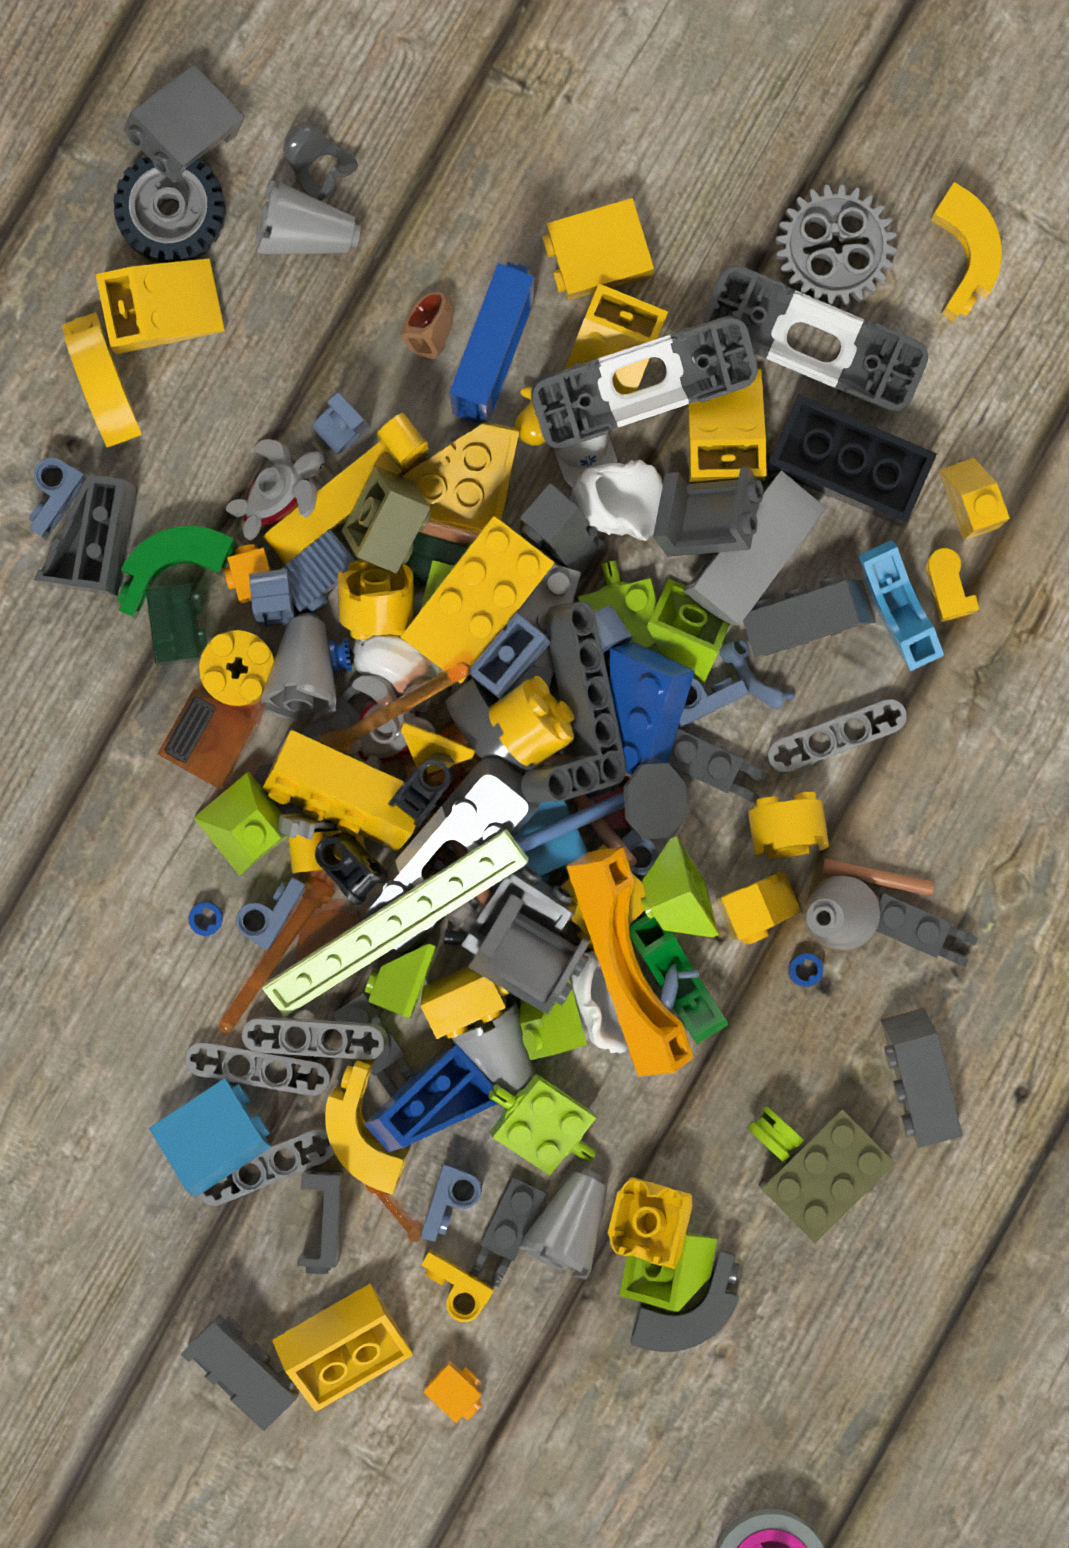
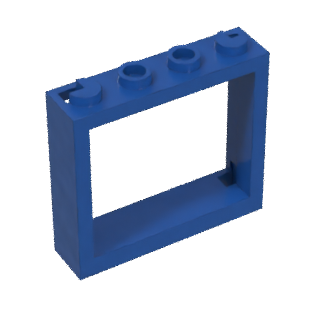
M508 262L507 265L497 263L449 392L452 414L477 424L483 421L490 422L534 304V276L528 274L529 268L521 264L516 265Z

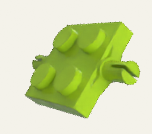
M617 561L609 562L613 576L610 574L608 563L601 564L607 586H604L597 592L578 596L579 602L588 603L593 611L612 605L633 637L630 642L633 641L661 654L647 628L657 605L652 579L649 578L633 583L621 582ZM609 655L604 658L606 667H610Z
M535 1074L526 1087L515 1095L510 1094L498 1084L493 1086L494 1091L490 1090L488 1098L504 1107L501 1118L490 1130L492 1138L548 1175H551L561 1161L570 1153H574L586 1163L592 1161L591 1157L595 1158L596 1149L581 1141L584 1133L597 1119L594 1112L539 1075Z

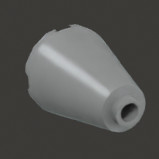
M270 179L264 196L270 197L269 202L266 201L264 208L261 207L255 240V246L257 247L255 252L257 254H345L349 252L350 247H357L361 226L355 225L354 216L280 181Z
M300 613L297 617L289 620L262 692L261 703L265 702V710L279 718L301 721L302 715H314L313 721H320L331 717L336 712L337 699L326 625L318 616L312 613Z
M845 875L830 877L819 883L808 898L806 904L808 927L813 936L828 948L841 951L858 948L872 937L879 926L881 911L878 898L858 878Z
M508 998L506 999V1008L502 1009L503 1013L499 1017L486 1023H482L481 1019L467 1025L468 1029L464 1033L451 1038V1041L454 1044H458L493 1086L498 1084L510 1094L515 1095L524 1089L535 1075L528 1051L523 1044L519 1006L514 999Z
M583 1169L581 1173L573 1172L524 1236L518 1248L526 1250L525 1254L558 1271L562 1272L563 1269L571 1267L575 1269L572 1276L587 1279L591 1272L607 1187L602 1184L603 1177L588 1169Z

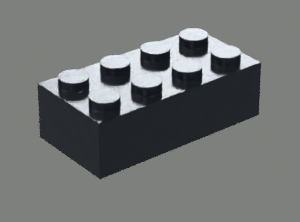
M798 394L766 469L775 473L783 471L792 480L903 528L908 523L937 453Z

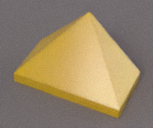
M401 722L400 730L417 768L427 757L434 753H444L450 756L455 764L471 759L474 755L475 750L472 747L408 722ZM430 765L427 772L429 774L442 768L437 765Z

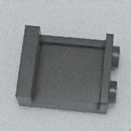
M193 64L131 111L125 124L124 132L127 134L131 144L141 149L153 161L155 168L161 174L167 175L175 183L181 179L184 170L216 144L222 140L228 143L236 137L245 117Z
M749 467L740 468L738 480L687 484L679 472L665 473L653 538L667 557L750 550L753 534H756L758 528L756 517L758 504L763 499L761 481L757 480Z
M524 865L502 880L466 933L461 946L476 955L511 894L524 901L519 913L556 935L560 933L567 921L571 920L578 904L573 901L574 897L568 891L559 886L552 888L541 880L542 876L536 870Z
M511 894L468 968L548 1014L555 1002L563 1005L571 992L573 985L568 983V980L572 974L578 977L585 967L589 957L583 953L590 942L583 938L580 944L575 946L522 915L519 911L524 901Z
M306 1169L302 1173L301 1189L324 1190L321 1253L302 1252L298 1257L297 1266H305L306 1273L328 1274L329 1270L336 1268L340 1261L344 1171Z

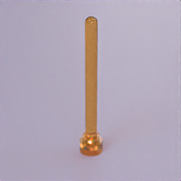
M460 662L349 728L345 730L330 729L317 738V742L347 755L348 749L352 746L351 743L468 676L471 670L469 664Z
M310 876L304 888L305 892L302 895L304 900L220 1020L218 1027L221 1032L229 1033L232 1031L316 907L321 908L324 903L328 904L336 893L334 889L315 876Z

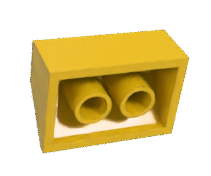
M371 1283L272 1340L285 1372L315 1412L413 1356L409 1345L385 1303Z

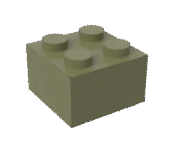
M375 465L342 532L356 557L397 574L401 564H405L412 554L413 541L418 531H422L426 527L430 518L431 507L415 482Z

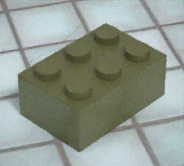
M838 1107L791 1154V1157L785 1163L782 1162L759 1187L816 1243L896 1163L843 1109Z

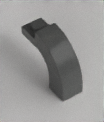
M470 674L462 684L454 680L452 685L447 688L450 697L445 700V703L457 727L480 758L498 757L523 776L527 771L534 769V763H531L529 766L523 765L511 755L500 741L499 737L504 732L499 723L493 727L489 719V708L496 703L492 693Z
M718 1249L707 1290L694 1306L679 1312H666L640 1304L630 1339L631 1345L657 1352H676L695 1347L713 1337L727 1323L739 1300L738 1293L726 1290L727 1284L734 1285L739 1270V1263L734 1262V1253Z

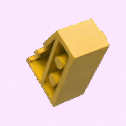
M785 871L716 898L732 940H742L743 944L748 945L768 937L769 934L766 929L802 912Z

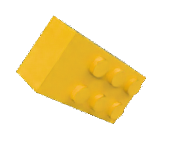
M493 516L401 635V638L462 684L469 675L468 670L498 634L504 630L507 623L518 612L555 564V561L498 517Z
M293 730L289 732L279 749L261 789L267 792L269 798L275 802L284 805L294 804L302 808L303 813L312 819L320 821L326 819L337 824V828L341 832L352 836L359 834L396 852L402 848L415 829L414 819L397 806L391 807L388 805L389 801L404 784L403 781Z

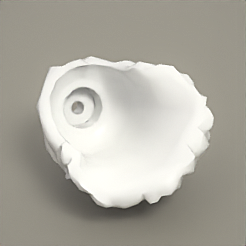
M630 460L627 464H602L585 469L577 477L572 488L570 500L579 507L589 521L591 528L608 535L611 533L622 536L629 534L639 540L646 541L654 533L663 487L662 477L657 473L656 468L652 465H647L642 460Z
M373 635L366 640L355 639L353 647L355 655L354 664L361 675H374L384 678L392 686L395 695L403 697L404 692L414 684H428L430 689L429 698L418 711L426 712L429 710L431 703L439 704L440 696L448 693V685L454 681V678L403 640L401 635Z
M594 951L585 952L583 954L588 956L589 960L578 977L572 974L569 978L571 985H573L572 990L582 1027L588 1031L589 1040L598 1048L609 1049L610 1053H624L628 1046L618 1022V1016L610 993L606 987V981L598 958Z

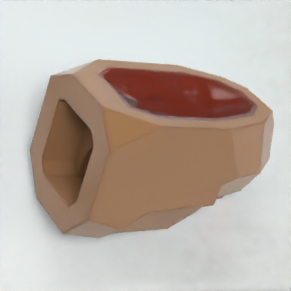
M431 292L423 296L415 303L403 323L400 336L409 351L421 358L436 359L445 348V341L453 325L452 316L454 313L453 302L445 293Z

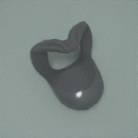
M299 124L294 126L285 137L283 152L288 163L295 171L303 190L320 201L332 192L337 178L351 175L358 167V163L351 153L342 147L332 144L313 125ZM331 155L336 157L342 166L334 167L327 173L322 187L310 177L308 169L317 158Z

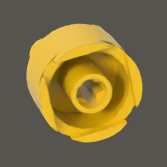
M359 559L348 564V571L344 574L342 570L338 573L339 621L345 628L350 630V635L353 638L366 640L373 635H402L414 618L413 572L407 565L402 563L401 568H399L396 574Z
M241 630L224 632L215 636L205 647L199 664L200 678L207 692L220 703L232 708H248L261 702L262 692L275 656L262 639L250 632ZM238 660H242V664L248 668L247 674L241 673L239 679H235L234 673L229 671L230 666L237 665Z
M539 676L525 680L489 708V719L492 726L494 727L499 723L504 732L499 737L500 741L511 755L525 766L534 763L533 768H537L573 741L574 734L570 722L575 717L572 710L565 702L560 701L558 703L550 694L547 684Z
M816 792L798 793L793 795L794 800L779 802V797L777 796L756 800L757 805L748 811L755 858L760 859L764 852H767L768 859L805 855L810 853L809 846L818 844L819 851L829 847L823 801L817 799Z

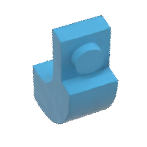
M893 540L858 555L866 576L864 580L873 602L910 671L915 670L944 656L935 628L916 597L898 547Z

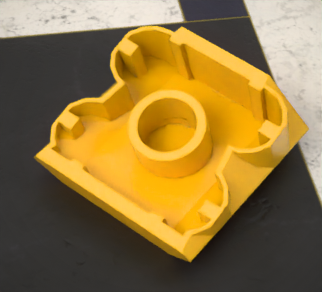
M631 1177L617 1192L608 1229V1236L613 1251L616 1254L634 1256L656 1265H663L674 1269L683 1249L693 1206L692 1194Z

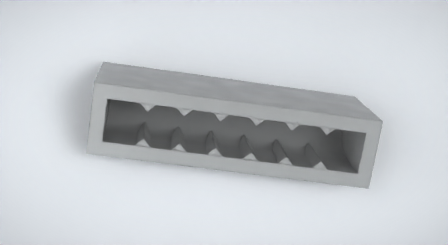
M783 471L769 475L762 485L763 499L758 504L756 515L758 528L756 534H753L751 549L711 553L683 590L703 608L730 624L740 625L826 510L823 504Z

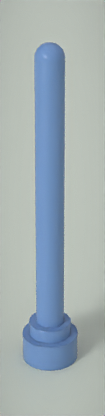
M624 792L517 838L515 841L523 852H526L625 808Z

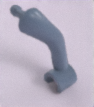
M739 640L735 643L729 641L723 644L720 649L721 658L727 663H732L739 679L743 680L750 694L773 709H779L783 704V700H793L795 698L793 691L782 693L779 688L768 686L756 678L745 660V657L749 654L747 641Z
M676 964L670 966L660 997V1001L670 1012L673 1009L677 995L678 979L699 977V969L677 971Z

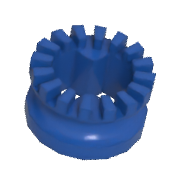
M344 638L341 643L329 640L333 673H339V670L342 668L347 669L348 672L352 671V660L347 658L351 656V653H347L350 651L348 638Z
M201 902L195 905L188 916L191 929L201 936H209L216 933L223 922V914L220 908L211 902ZM204 908L211 909L216 915V923L209 924L208 929L200 928L195 921L196 914H202Z
M803 953L795 956L790 961L788 974L796 985L810 987L821 980L823 965L817 956L811 953ZM805 959H808L815 965L816 973L815 975L808 976L807 980L803 981L796 974V966L804 964Z

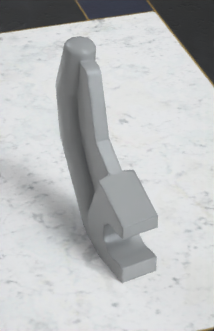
M303 812L281 814L278 819L279 831L292 838L300 835L306 839H312L314 828L334 829L336 827V824L326 819L321 821L315 820Z

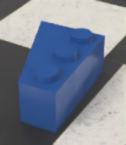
M633 641L610 648V690L626 763V773L631 776L640 764L668 763L695 670Z
M454 1044L441 1049L376 1111L364 1125L388 1152L424 1139L498 1103L488 1098L490 1090L494 1091L491 1082L458 1044Z

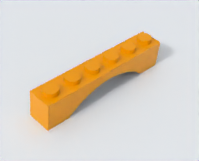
M620 847L587 852L566 867L637 1075L648 1076L675 1073L693 1059L694 1056L683 1023L654 994L636 960L630 939L628 919L630 897L635 881L624 849Z

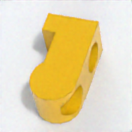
M948 548L936 550L926 563V573L940 622L973 614L979 610L976 595L965 597L959 576L961 559L955 551Z

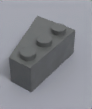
M88 474L67 514L68 519L58 539H54L50 547L52 550L41 570H38L33 580L47 586L118 596L122 574L121 568L125 557L137 486L125 479Z
M551 483L520 517L521 536L539 550L543 549L562 567L582 573L606 546L601 539L596 537L598 534L593 528L589 530L586 528L590 523L579 507Z
M842 575L820 581L822 588L808 592L806 586L785 593L786 600L774 604L772 598L757 601L751 609L752 611L743 620L754 657H764L807 644L810 641L828 635L833 636L842 633L844 630L864 624L866 626L876 623L863 580L843 581Z
M924 1008L880 1020L887 1046L884 1047L889 1068H894L897 1080L892 1081L898 1103H904L906 1114L901 1115L906 1136H913L919 1148L963 1136L938 1032Z
M219 1314L180 1355L188 1362L193 1359L207 1373L205 1378L213 1385L217 1383L231 1397V1402L265 1431L297 1399L299 1394L294 1390L296 1385L284 1370L277 1373L268 1362L271 1360V1357L260 1345L255 1343L251 1346L241 1336L245 1331L232 1317L228 1316L224 1319Z

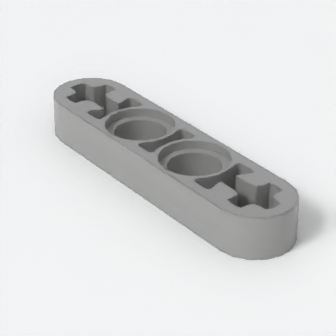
M883 700L779 739L768 749V763L776 772L787 773L890 735L900 730L906 723V710L896 700ZM888 706L890 711H898L899 717L894 720V727H890L888 722H883L875 726L879 733L872 735L871 723L865 716V713L871 711V717L874 719L884 714L883 707ZM850 719H857L864 725L865 732L859 740H850L844 734V725ZM816 732L826 734L830 741L828 750L821 754L813 752L808 743L810 736ZM802 738V748L809 757L808 760L802 761V755L798 754L790 758V766L785 767L783 762L776 763L774 756L779 753V746L783 745L785 750L797 748L798 745L794 740Z
M261 1016L246 1023L242 1031V1040L245 1046L251 1051L259 1053L370 1060L383 1054L389 1043L388 1034L385 1029L373 1023ZM262 1025L263 1032L275 1033L279 1030L278 1025L281 1026L278 1038L269 1037L264 1039L262 1043H259V1037L253 1036L252 1031ZM296 1026L304 1030L306 1042L302 1047L293 1046L289 1042L288 1031L291 1027ZM328 1029H335L342 1035L343 1043L339 1049L334 1050L326 1045L324 1035ZM369 1032L372 1033V1039L379 1042V1045L373 1047L371 1051H368V1045L365 1043H356L352 1045L353 1051L349 1050L352 1038L362 1039L368 1036Z
M199 1042L192 1045L185 1055L186 1067L192 1074L218 1080L225 1078L227 1081L317 1096L328 1088L331 1081L329 1070L324 1064L271 1053H259L248 1049L209 1042ZM201 1048L207 1049V1056L220 1058L219 1050L225 1051L226 1055L222 1062L223 1074L215 1072L218 1065L206 1064L204 1070L198 1069V1062L192 1061L193 1054H199ZM235 1055H243L250 1062L249 1072L244 1076H235L230 1072L229 1062ZM273 1061L283 1063L287 1069V1076L280 1083H273L266 1076V1068ZM293 1063L301 1065L298 1073L309 1074L312 1068L318 1069V1075L324 1077L323 1084L319 1083L315 1089L308 1088L309 1082L297 1079V1087L289 1086L294 1075Z
M316 1128L271 1146L270 1149L248 1162L255 1164L260 1169L261 1177L256 1184L248 1185L242 1182L239 1175L241 1168H239L232 1175L240 1191L234 1193L233 1185L221 1191V1198L216 1199L214 1194L207 1195L206 1191L201 1193L199 1197L207 1205H222L326 1162L334 1155L331 1144L325 1148V1155L321 1156L318 1151L307 1154L306 1157L310 1162L303 1164L302 1154L295 1143L302 1141V1147H308L314 1143L313 1136L319 1135L322 1140L327 1139V1130ZM280 1149H289L295 1155L296 1162L290 1170H281L275 1165L274 1157ZM227 1176L226 1178H224V1179L221 1180L220 1182H223V1181H225V1180H228V1179H229V1176Z

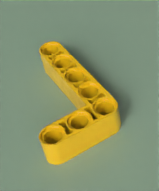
M403 412L388 421L377 432L379 442L317 491L315 508L308 517L304 518L299 513V508L297 507L264 535L265 541L285 565L328 530L334 532L347 521L375 465L401 476L415 467L429 454L427 441Z

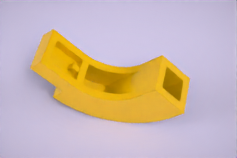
M955 182L930 220L951 233L962 245L966 256L964 278L941 314L952 322L955 321L959 313L965 317L968 315L978 297L972 294L973 291L985 299L988 297L997 281L1002 260L1000 234L989 210L975 195Z
M97 312L62 324L65 343L74 369L106 447L108 448L142 435L134 409L115 366Z
M358 1059L353 1067L347 1066L341 1087L346 1090L335 1087L328 1096L325 1112L327 1135L335 1155L345 1169L364 1184L393 1195L400 1183L410 1150L401 1148L388 1152L364 1125L365 1119L362 1103L374 1061Z

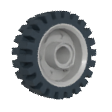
M140 157L135 161L134 166L128 167L124 171V177L119 179L116 186L117 192L114 193L113 210L117 226L130 247L146 259L158 261L159 263L194 260L198 258L200 253H206L210 249V245L216 242L220 236L219 232L223 229L225 222V199L216 176L201 160L197 159L184 170L181 179L174 183L167 175L161 174L155 168L153 161L149 157L144 159ZM173 199L178 201L179 209L175 214L166 216L160 213V207L166 200Z

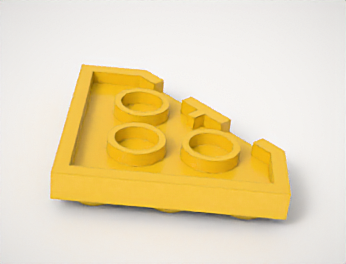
M483 421L402 474L401 477L415 482L431 507L430 520L480 534L493 516L498 517L500 520L503 518L520 429Z

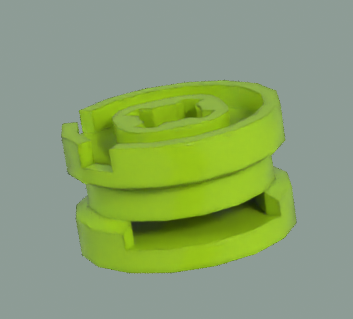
M765 1106L760 1112L761 1117L756 1122L751 1121L746 1128L785 1163L791 1157L789 1152L794 1146L799 1147L802 1145L804 1140L769 1107Z

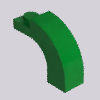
M200 526L173 527L150 536L131 552L121 568V571L133 577L131 584L125 582L117 598V602L121 604L119 611L131 618L137 619L153 582L163 571L172 566L192 564L222 576L223 568L228 563L227 557L231 556L237 542L234 538L221 532Z
M646 915L629 926L630 939L661 990L670 966L676 964L677 971L694 969L671 931H664L655 917L649 919ZM699 977L678 979V990L673 1009L696 1044L729 1025Z

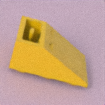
M210 258L132 266L96 274L109 343L115 354L225 332Z
M598 284L565 369L570 368L576 363H586L659 339L668 317V311ZM651 358L617 369L612 378L615 390L621 394L637 391Z
M757 369L758 372L755 380L744 389L705 402L697 401L687 404L689 483L738 480L741 467H749L757 480H765L767 476L766 435L761 369Z

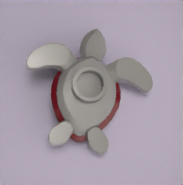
M266 439L261 440L254 446V451L269 459L272 467L264 469L255 478L249 488L246 500H232L226 506V511L237 518L244 516L243 533L245 538L248 540L254 539L259 533L261 526L282 520L297 507L299 508V513L304 518L313 512L317 491L315 485L309 482V478L320 473L324 467V455L321 452L306 453L292 465L289 450L284 444L276 440Z
M362 675L355 679L352 687L370 695L375 701L366 706L360 714L356 728V737L345 739L340 743L338 749L347 755L358 752L361 759L366 761L367 765L382 771V763L396 760L409 751L400 730L402 721L436 733L431 723L421 719L418 712L429 698L430 689L428 684H414L404 692L403 697L395 695L392 686L384 678L374 675Z

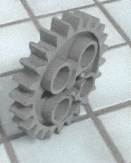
M842 184L837 194H832L829 185H825L823 196L821 197L813 189L810 190L809 203L800 197L797 198L796 205L799 211L788 208L785 213L792 222H780L778 227L787 235L778 236L775 240L776 244L785 247V249L776 253V259L787 260V263L781 267L780 273L792 272L793 276L789 280V287L800 283L803 285L800 290L801 293L806 294L810 290L814 293L813 298L817 300L821 296H825L827 304L831 306L835 298L839 297L843 307H847L850 295H853L859 303L862 302L863 289L873 295L876 292L873 280L884 284L887 278L880 270H892L894 265L885 257L893 256L897 252L896 248L887 245V243L895 240L896 233L885 232V229L891 225L892 219L880 220L879 218L884 206L881 205L872 209L870 207L872 195L861 201L858 199L859 188H856L851 196H848ZM846 217H854L860 222L861 230L849 233L843 228L841 222ZM809 223L820 224L824 229V236L819 239L810 238L805 232V226ZM832 238L837 239L838 244H847L862 238H867L869 241L865 245H845L842 247L840 254H835L834 248H824L809 254L803 252V249L807 247H827L830 245ZM853 253L862 254L866 258L867 266L861 270L852 268L848 263V256ZM816 259L827 261L830 266V272L824 276L815 274L811 269V262Z

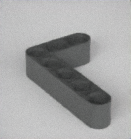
M586 602L554 605L548 609L545 615V628L548 640L551 642L549 647L560 700L570 707L575 717L570 722L574 738L570 742L571 758L531 769L524 774L521 790L526 800L531 803L564 801L616 785L625 777L626 763L597 622L592 607Z

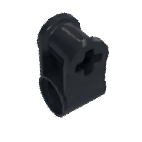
M444 753L431 754L423 761L411 778L408 777L389 801L388 805L400 808L414 819L413 824L419 827L438 803V798L453 781L456 775L454 761ZM437 765L441 767L445 773V780L435 781L431 779L427 772L428 766Z
M342 832L327 837L316 846L315 858L319 866L334 880L342 893L355 904L362 905L367 899L366 894L377 883H384L388 878L384 867L363 848L354 836ZM333 844H337L341 848L342 860H339L333 854Z

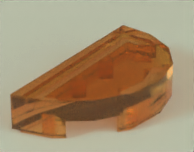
M340 910L320 912L310 918L299 934L296 946L299 961L360 923L359 919L349 912Z

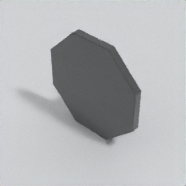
M669 763L640 764L624 786L625 819L643 840L673 838L688 816L686 783Z

